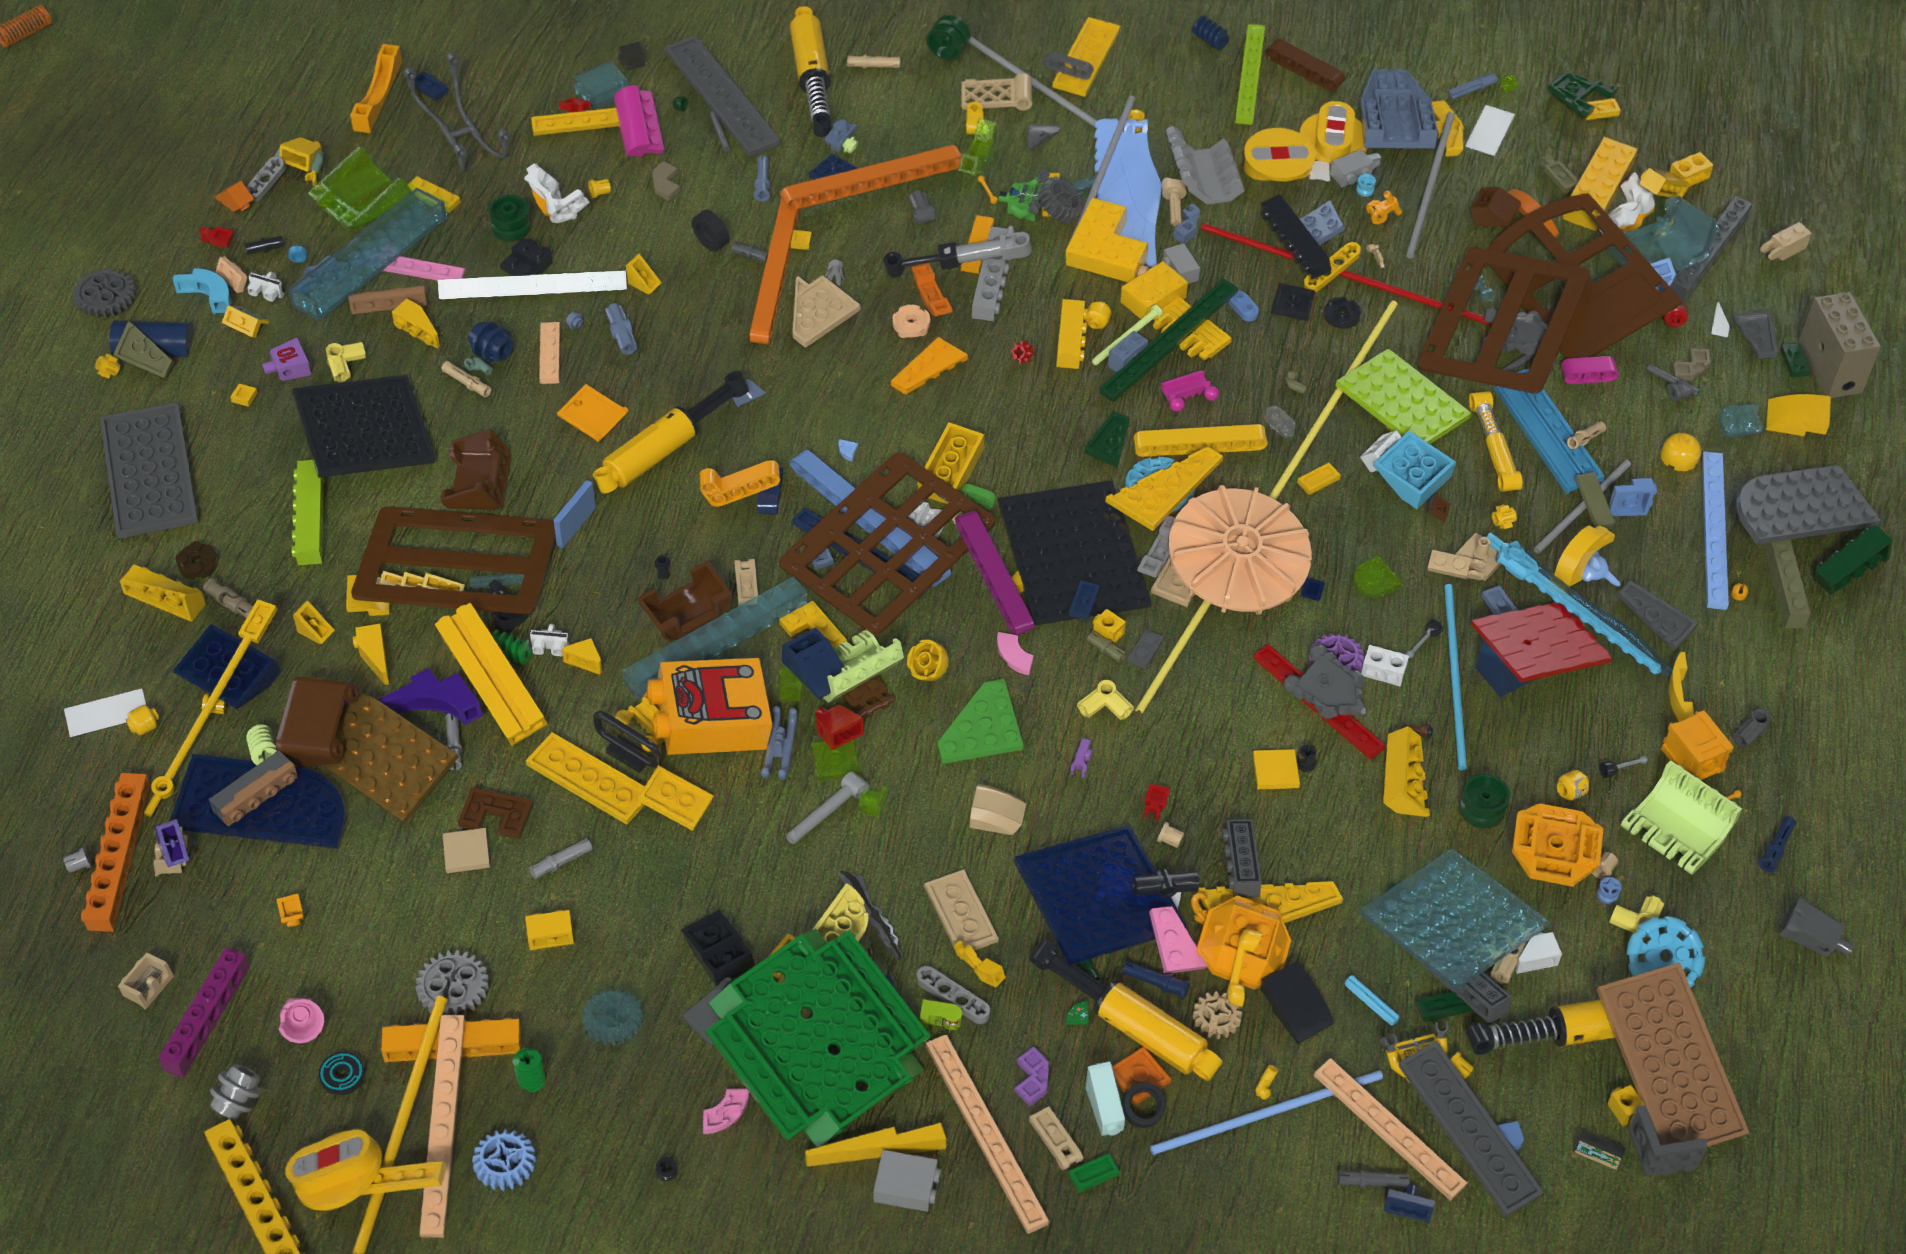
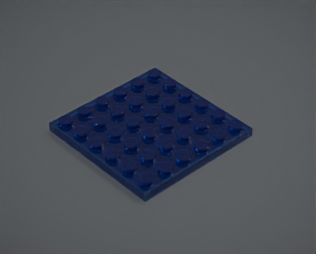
M1130 825L1022 854L1014 858V863L1069 965L1155 940L1156 937L1149 913L1154 908L1172 906L1185 929L1187 927L1171 897L1161 898L1159 894L1133 895L1132 878L1154 875L1156 870Z

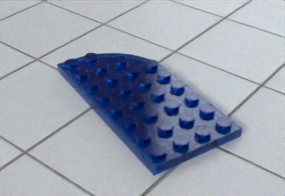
M192 755L170 821L177 819L179 827H182L184 831L334 849L339 848L345 827V809L337 788L323 775L304 767L295 766L298 778L290 785H286L279 790L273 797H269L262 802L256 809L248 812L238 822H234L228 827L213 812L209 799L257 765L253 761Z

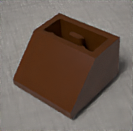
M1483 187L1470 209L1475 226L1505 227L1510 226L1522 204L1521 201L1500 187Z

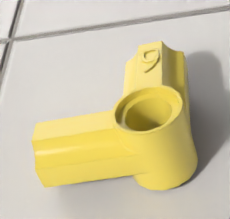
M362 342L343 346L338 343H332L326 348L327 364L330 366L334 381L339 383L346 382L350 378L346 362L366 358Z
M1110 680L1101 681L1094 691L1077 703L1080 713L1088 718L1104 706L1111 710L1120 720L1126 719L1134 710V706L1116 690V685Z
M1647 896L1639 914L1616 905L1609 923L1635 934L1640 924L1654 917L1659 918L1664 903L1658 897ZM1644 936V938H1643L1642 940L1645 941V940H1648L1649 938L1646 937V936Z

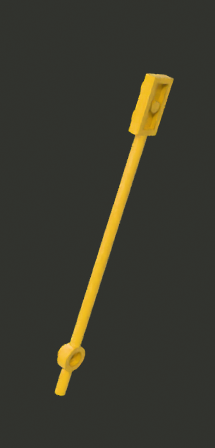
M257 599L238 632L239 636L243 638L242 642L165 776L157 777L152 782L151 789L154 795L144 811L145 815L151 817L161 799H166L174 793L175 786L172 780L251 641L259 643L278 610L275 605ZM167 787L165 791H161L162 788Z

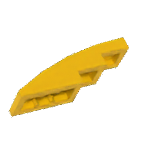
M383 571L379 582L380 585L463 591L465 586L464 584L426 573L423 578L404 572L402 577Z

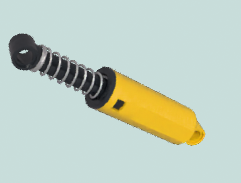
M799 7L796 9L795 18L790 24L799 85L808 94L814 134L818 137H826L831 131V117L826 90L830 86V75L821 24L809 7Z
M1600 999L1551 1007L1549 1016H1545L1544 1020L1538 1017L1535 1022L1532 1019H1528L1526 1023L1520 1020L1518 1024L1512 1021L1509 1026L1506 1023H1502L1501 1027L1496 1024L1487 1027L1483 1023H1477L1470 1026L1466 1031L1471 1048L1477 1055L1487 1054L1493 1049H1497L1499 1045L1504 1048L1505 1044L1510 1043L1513 1046L1514 1042H1519L1522 1045L1523 1041H1527L1530 1044L1531 1040L1536 1039L1539 1042L1540 1038L1548 1041V1038L1552 1037L1558 1047L1615 1038Z

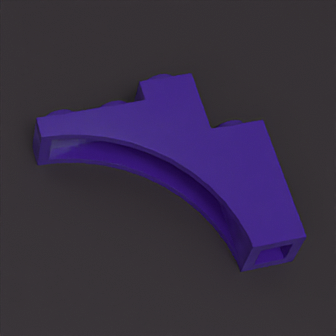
M429 668L411 676L412 683L378 699V701L397 714L415 710H434L447 714L450 713L464 725L483 716L478 700L458 673L438 682Z

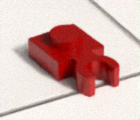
M570 97L559 102L560 109L567 110L569 113L583 112L584 108H591L590 101H584V99Z
M1149 784L1144 805H1147L1144 811V818H1147L1148 814L1153 812L1156 814L1155 821L1160 819V809L1165 810L1170 788Z

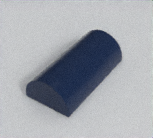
M114 320L112 322L109 338L112 355L128 321ZM130 321L167 356L188 357L194 333V326L191 322Z

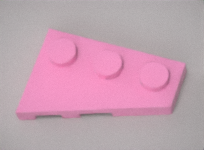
M1173 907L1151 909L1149 913L1164 974L1205 969L1207 966L1196 953V945Z

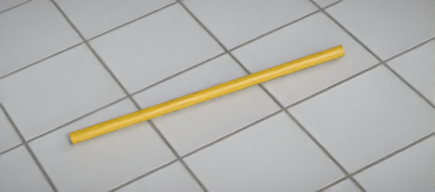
M436 997L380 1168L393 1167L436 1037L441 1015H443L447 1003L445 997ZM384 1193L371 1195L353 1254H365Z

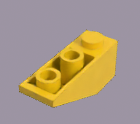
M406 298L392 311L393 323L397 328L403 329L411 336L421 339L427 345L437 349L440 347L438 334L420 305Z

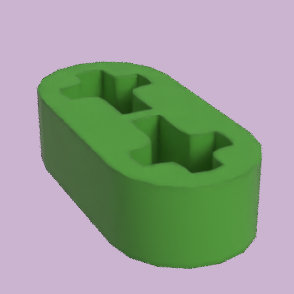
M964 484L960 490L961 494L984 509H992L997 500L993 492L972 484Z

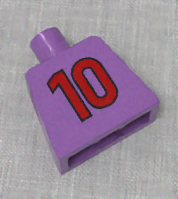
M297 338L271 349L270 356L272 361L262 364L266 375L277 372L279 379L282 381L311 375L309 362Z

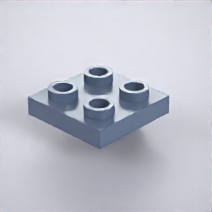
M1331 201L1326 202L1300 219L1319 245L1346 229Z

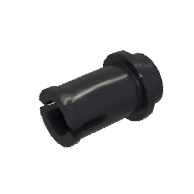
M664 555L658 556L654 562L657 568V577L660 580H664L665 574L666 579L670 577V560Z

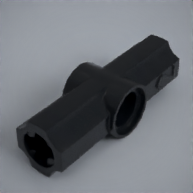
M1163 869L1154 875L1132 878V892L1136 896L1159 894L1161 898H1170L1178 892L1198 891L1199 876L1195 871L1172 873L1169 869Z

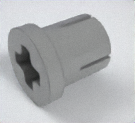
M84 847L80 848L78 852L63 857L69 873L85 867L87 869L92 867L90 857Z

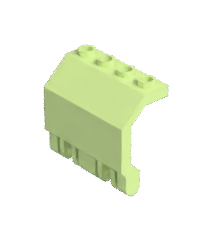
M864 630L858 636L852 637L855 646L844 641L841 645L839 644L834 647V651L845 668H842V673L835 677L827 676L831 693L823 698L829 703L897 665L904 658L901 642L895 638L892 645L884 648L878 644L873 634Z
M1670 760L1653 791L1636 809L1632 810L1624 818L1620 826L1627 831L1631 830L1630 833L1636 835L1643 827L1646 828L1648 832L1644 834L1642 841L1645 843L1649 841V846L1662 855H1666L1670 860L1678 852L1682 853L1684 856L1680 858L1678 866L1684 867L1685 871L1693 875L1723 843L1737 822L1742 808Z

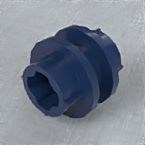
M494 321L479 322L470 330L468 342L471 344L472 352L487 362L503 361L511 354L513 349V341L509 331L504 327H499Z

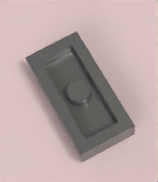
M1146 629L1128 656V663L1146 670L1164 642V636Z

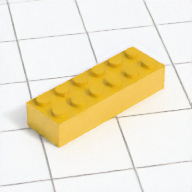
M1604 137L1571 196L1589 193L1607 213L1621 188V184L1624 183L1634 165L1638 149ZM1584 210L1563 215L1564 220L1597 231L1599 228ZM1597 210L1591 212L1595 217L1600 216Z

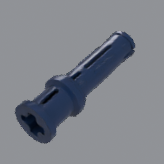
M1785 816L1772 843L1766 845L1764 849L1765 854L1758 861V865L1762 870L1766 872L1776 871L1778 867L1777 862L1784 855L1783 848L1797 824L1794 818Z
M1128 960L1123 968V974L1161 988L1163 993L1170 992L1179 996L1181 1000H1184L1188 993L1190 981H1181L1174 978L1172 974L1163 975Z

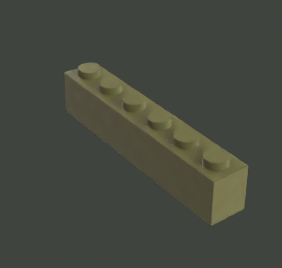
M1791 540L1763 543L1784 629L1805 628L1810 616V610Z

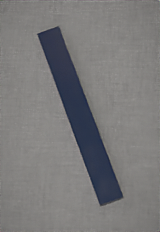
M803 508L792 519V524L808 533L823 518ZM844 532L845 535L856 543L860 544L862 542L849 533ZM834 542L830 545V547L845 556L849 554ZM876 549L870 552L884 563L891 559ZM861 561L859 562V564H861L862 566H864V567L868 568L869 570L873 571V570L870 569L868 566H866L865 564H863ZM903 565L897 570L898 573L912 583L920 576Z

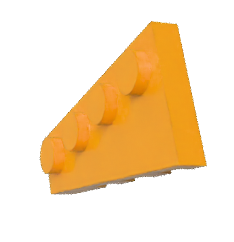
M938 337L891 380V386L904 394H908L924 385L926 380L934 379L940 376L942 371L954 368L958 362H965L968 360V354Z

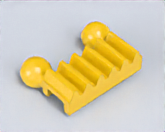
M645 696L637 706L633 707L631 705L628 707V710H620L616 713L615 718L626 725L631 722V719L635 718L636 723H640L642 729L645 728L647 733L651 734L646 737L651 739L657 746L665 741V738L656 739L654 736L653 716L654 713H660V710L654 705H650ZM641 744L645 751L651 752L646 746Z

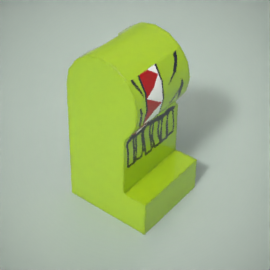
M923 999L920 1023L926 1030H928L929 1025L944 1026L949 1030H956L962 1024V1010L955 1004Z

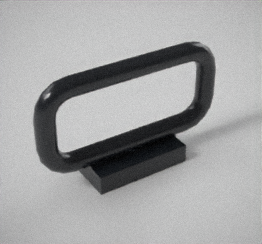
M596 711L593 714L595 730L602 738L610 742L606 748L607 754L638 773L647 765L652 768H657L658 765L661 766V751L651 739L604 711ZM602 720L646 746L652 754L623 736L618 735L616 737L603 727Z

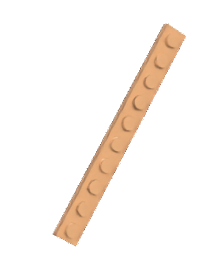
M441 1015L427 1163L443 1161L447 1168L442 1186L424 1188L420 1225L421 1237H445L465 1025L464 1015Z
M945 1034L926 1042V1048L1027 1234L1049 1224L1047 1216L949 1038Z

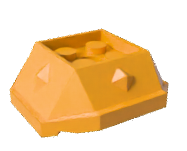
M1539 803L1517 813L1512 853L1530 879L1573 887L1599 868L1604 828L1598 823L1596 824L1582 811Z
M1235 896L1208 911L1195 951L1203 959L1213 975L1230 981L1239 937L1246 929L1262 932L1261 939L1254 952L1246 951L1239 980V984L1251 989L1260 988L1262 980L1284 968L1291 938L1278 910L1240 896Z

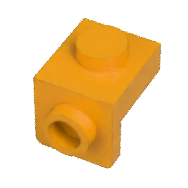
M299 894L276 899L282 925L287 924V927H294L300 925V921L305 920Z

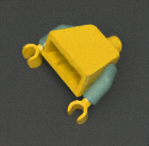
M297 138L280 144V148L274 156L281 157L284 163L307 172L311 171V173L305 176L306 183L308 185L309 181L313 180V187L317 185L316 174H319L323 164V153L321 152L322 146L318 141L312 142L304 138Z

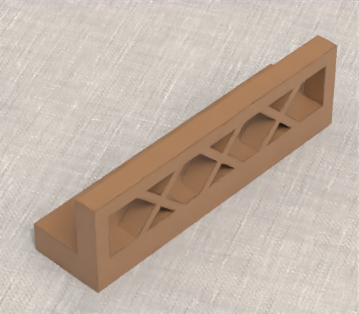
M425 286L350 294L351 314L392 310L398 307L406 298L420 306H427Z

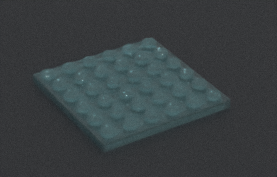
M1450 849L1363 907L1360 913L1362 917L1455 990L1464 986L1548 927L1549 920L1454 849Z

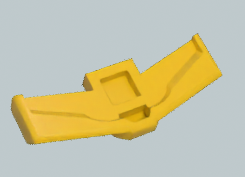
M1445 100L1431 101L1434 115L1438 119L1436 121L1437 137L1441 138L1448 112H1453V110ZM1456 114L1445 146L1446 157L1457 156L1463 150L1464 126Z

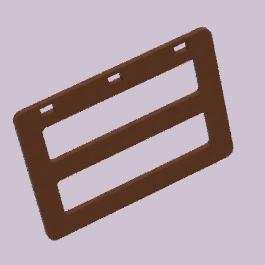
M1478 247L1470 248L1464 257L1418 358V368L1422 371L1527 393H1540L1544 388L1588 284L1590 271L1586 268ZM1467 264L1472 266L1471 270H1465ZM1491 266L1515 271L1476 362L1469 363L1445 358L1446 350L1483 268ZM1542 276L1566 281V286L1529 372L1522 374L1495 368L1534 277ZM1448 305L1454 306L1452 311L1447 310ZM1430 346L1435 347L1434 352H1428Z
M383 507L379 510L351 590L352 598L359 601L457 609L462 605L471 603L475 610L531 614L537 606L556 538L554 521L549 519ZM402 514H412L413 516H402ZM463 519H474V521H463ZM524 524H535V525H534V526H525ZM398 526L535 538L530 556L528 557L389 546L394 528ZM384 563L524 575L518 595L376 584Z

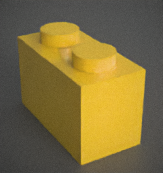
M557 910L552 913H535L531 916H525L530 950L574 944L569 910Z

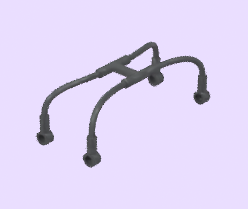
M450 53L446 59L451 67L456 101L466 127L450 132L448 127L442 123L416 94L415 71L412 68H406L403 74L408 81V87L416 102L440 126L442 133L454 149L458 164L464 173L466 171L465 155L467 151L463 145L457 143L455 138L471 133L475 140L490 154L497 158H505L508 154L510 135L506 129H501L497 133L501 141L503 154L495 152L482 140L481 134L469 116L464 112L457 76L459 58L455 53Z

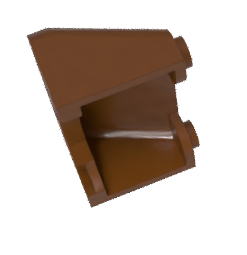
M492 429L452 440L449 456L457 464L453 491L451 489L442 491V504L450 509L497 510L502 508L511 461L508 447Z
M308 676L294 678L276 738L277 750L298 767L340 764L343 745L335 738L344 702L347 704L356 702L360 688L350 682Z

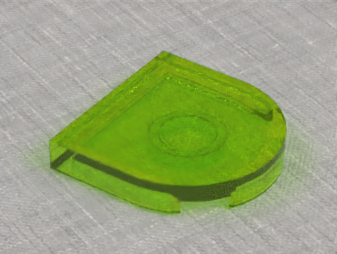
M1380 556L1360 564L1353 577L1357 590L1370 597L1386 595L1402 585L1399 578Z

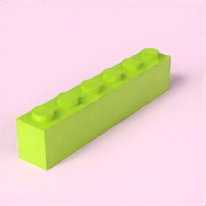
M313 460L297 461V469H294V480L297 481V484H293L294 496H296V499H293V509L296 511V514L292 515L293 526L295 527V530H292V539L295 542V545L291 548L292 557H296L298 565L322 564L324 477L318 478Z

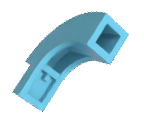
M193 269V274L173 276L176 293L199 292L207 294L212 313H225L227 306H232L227 283L220 275L205 269Z

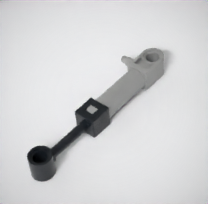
M1008 226V234L1000 235V239L958 246L956 242L938 245V254L909 259L901 258V255L897 252H889L884 256L883 261L887 274L890 277L896 278L904 273V267L931 262L939 261L941 269L945 270L960 267L959 263L1003 257V260L1024 258L1031 254L1032 246L1030 237L1026 232L1015 233L1014 227Z

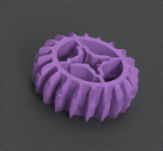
M1330 633L1329 637L1323 634L1321 639L1317 638L1315 644L1311 646L1312 650L1315 645L1322 644L1328 652H1332L1335 656L1337 655V660L1343 666L1351 670H1358L1360 673L1362 671L1365 660L1364 652L1361 649L1360 643L1355 644V638L1348 639V634L1345 637H1342L1340 633L1337 636ZM1309 655V660H1310L1309 663H1310V667H1311V666L1313 665L1314 661L1311 659V657H1310V655Z

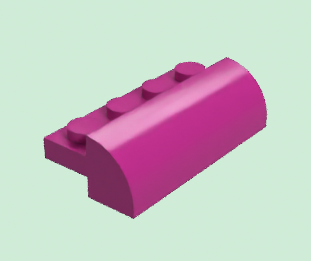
M628 86L620 89L614 95V101L626 156L643 157L645 153L662 154L664 146L652 91L638 90V86Z

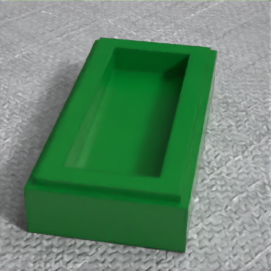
M1110 1153L1068 1170V1175L1077 1192L1080 1193L1118 1177L1120 1171Z

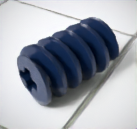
M1202 15L1193 25L1192 33L1216 50L1223 49L1229 42L1227 30L1222 29L1220 25L1217 26V23L1212 22L1210 18L1207 19L1206 15Z

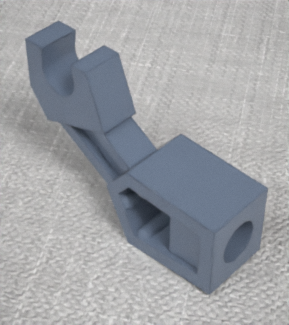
M1192 203L1189 205V211L1183 209L1182 215L1185 220L1174 229L1173 238L1182 244L1187 243L1196 236V225L1200 217L1199 207Z

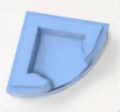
M839 439L840 454L846 460L853 462L858 449V443Z

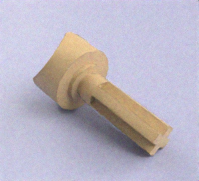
M1165 177L1162 180V195L1165 199L1169 200L1170 222L1176 227L1181 223L1180 199L1186 196V185L1182 180Z

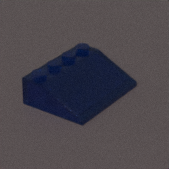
M210 624L172 672L207 693L212 694L242 641ZM249 645L220 695L219 700L238 710L266 690L281 673V669L273 658Z

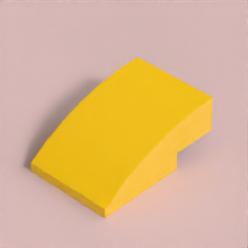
M1797 394L1768 399L1766 430L1805 436L1806 431L1826 435L1830 423L1831 396Z

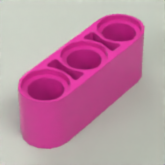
M1611 356L1570 358L1561 363L1562 373L1565 382L1568 384L1610 382L1619 376L1615 360Z

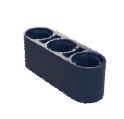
M779 467L780 483L759 492L757 514H778L783 467Z

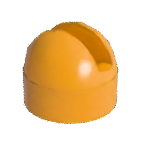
M1737 583L1731 590V596L1738 601L1746 599L1748 595V587L1745 584Z

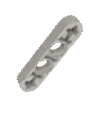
M923 966L917 971V983L921 988L944 1003L958 1005L962 1010V1015L977 1024H983L989 1020L990 1007L986 1002L930 966ZM930 975V979L926 978L925 980H923V976L926 977ZM941 985H947L950 987V991L942 993L938 988ZM965 997L968 999V1003L960 1005L956 1002V999ZM981 1010H984V1014H976V1011L980 1012Z

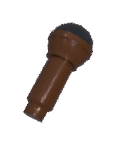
M1428 724L1421 727L1412 725L1401 726V729L1409 726L1424 739L1430 738L1433 735V728Z

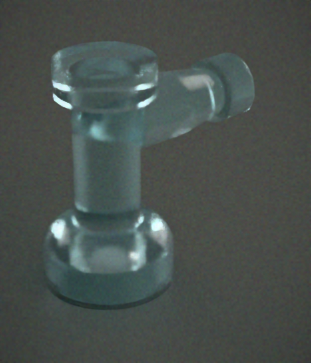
M1480 275L1474 290L1480 289V298L1483 302L1491 301L1495 297V292L1492 288H1487L1483 276Z

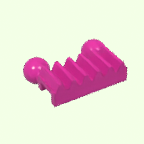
M1203 370L1161 383V390L1170 402V408L1175 412L1183 410L1185 406L1183 397L1186 400L1189 395L1191 397H1194L1196 393L1201 395L1202 391H1204V396L1209 401H1214L1219 396L1218 388L1211 386L1210 381H1206Z

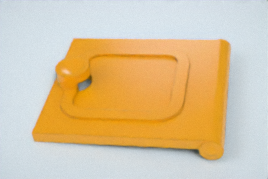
M585 384L557 412V416L599 442L629 410L627 407H621Z

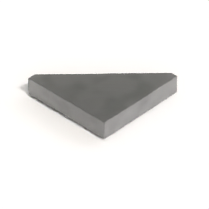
M1028 124L1027 152L1032 151L1058 134L1060 126Z

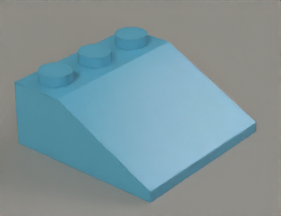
M1408 431L1374 462L1373 466L1402 500L1418 509L1452 477L1456 461L1411 431Z

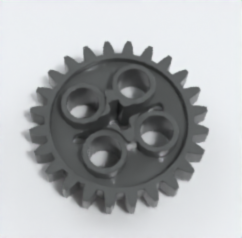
M102 268L101 272L95 269L94 274L88 272V277L82 276V282L77 281V286L73 287V299L78 310H82L83 314L88 312L90 317L96 314L97 318L101 314L106 318L109 313L114 316L115 311L122 313L121 308L128 309L127 304H132V299L135 298L134 293H136L135 285L130 275L126 276L125 271L120 273L119 269L113 272L112 268H109L108 271Z

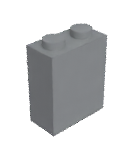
M883 1150L873 1191L874 1202L928 1212L930 1203L934 1204L937 1190L933 1189L934 1183H939L941 1169H937V1160Z

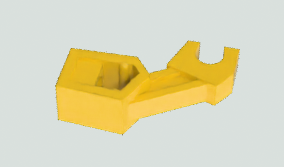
M960 940L954 945L956 954L974 969V972L982 982L996 988L1006 978L1002 966L987 958L982 962L971 945L965 947Z

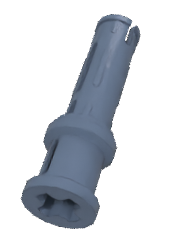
M762 155L757 158V179L754 182L756 189L754 191V198L760 202H765L770 198V192L768 191L770 188V181L768 180L769 159L765 155L763 161Z

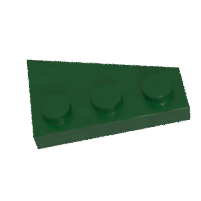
M1112 411L1085 446L1084 453L1118 468L1130 418Z

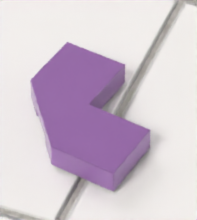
M1032 1047L1017 1059V1064L1029 1077L1015 1087V1092L1029 1106L1047 1094L1049 1061L1035 1047Z

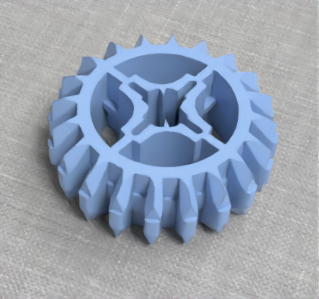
M505 1129L503 1134L495 1131V1136L493 1137L487 1134V1141L480 1140V1147L475 1148V1156H473L472 1160L474 1172L477 1173V1178L480 1181L483 1180L485 1186L491 1184L493 1190L500 1186L502 1191L505 1190L506 1186H510L513 1190L515 1183L522 1186V1178L529 1180V1172L534 1171L533 1164L536 1163L535 1149L531 1147V1141L529 1139L526 1140L523 1133L518 1136L514 1130L511 1134H508V1130ZM502 1154L504 1155V1158L507 1159L506 1166L504 1164V1161H502Z

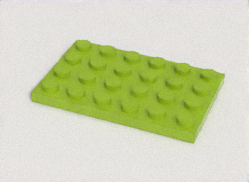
M1389 348L1338 379L1335 385L1392 431L1397 430L1401 437L1408 431H1411L1429 444L1470 419L1472 414Z

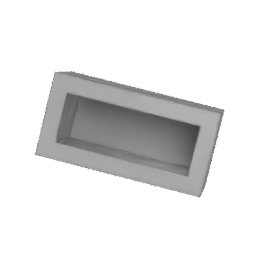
M1184 243L1164 249L1162 261L1187 280L1188 284L1199 281L1200 267Z

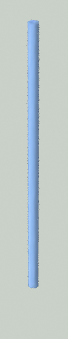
M1378 1070L1354 1078V1080L1362 1086L1383 1079V1074ZM1324 1088L1152 1145L1150 1149L1152 1154L1155 1155L1334 1094L1328 1088Z

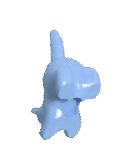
M1596 551L1585 567L1582 580L1589 582L1605 578L1611 584L1620 586V582L1609 572L1606 560Z

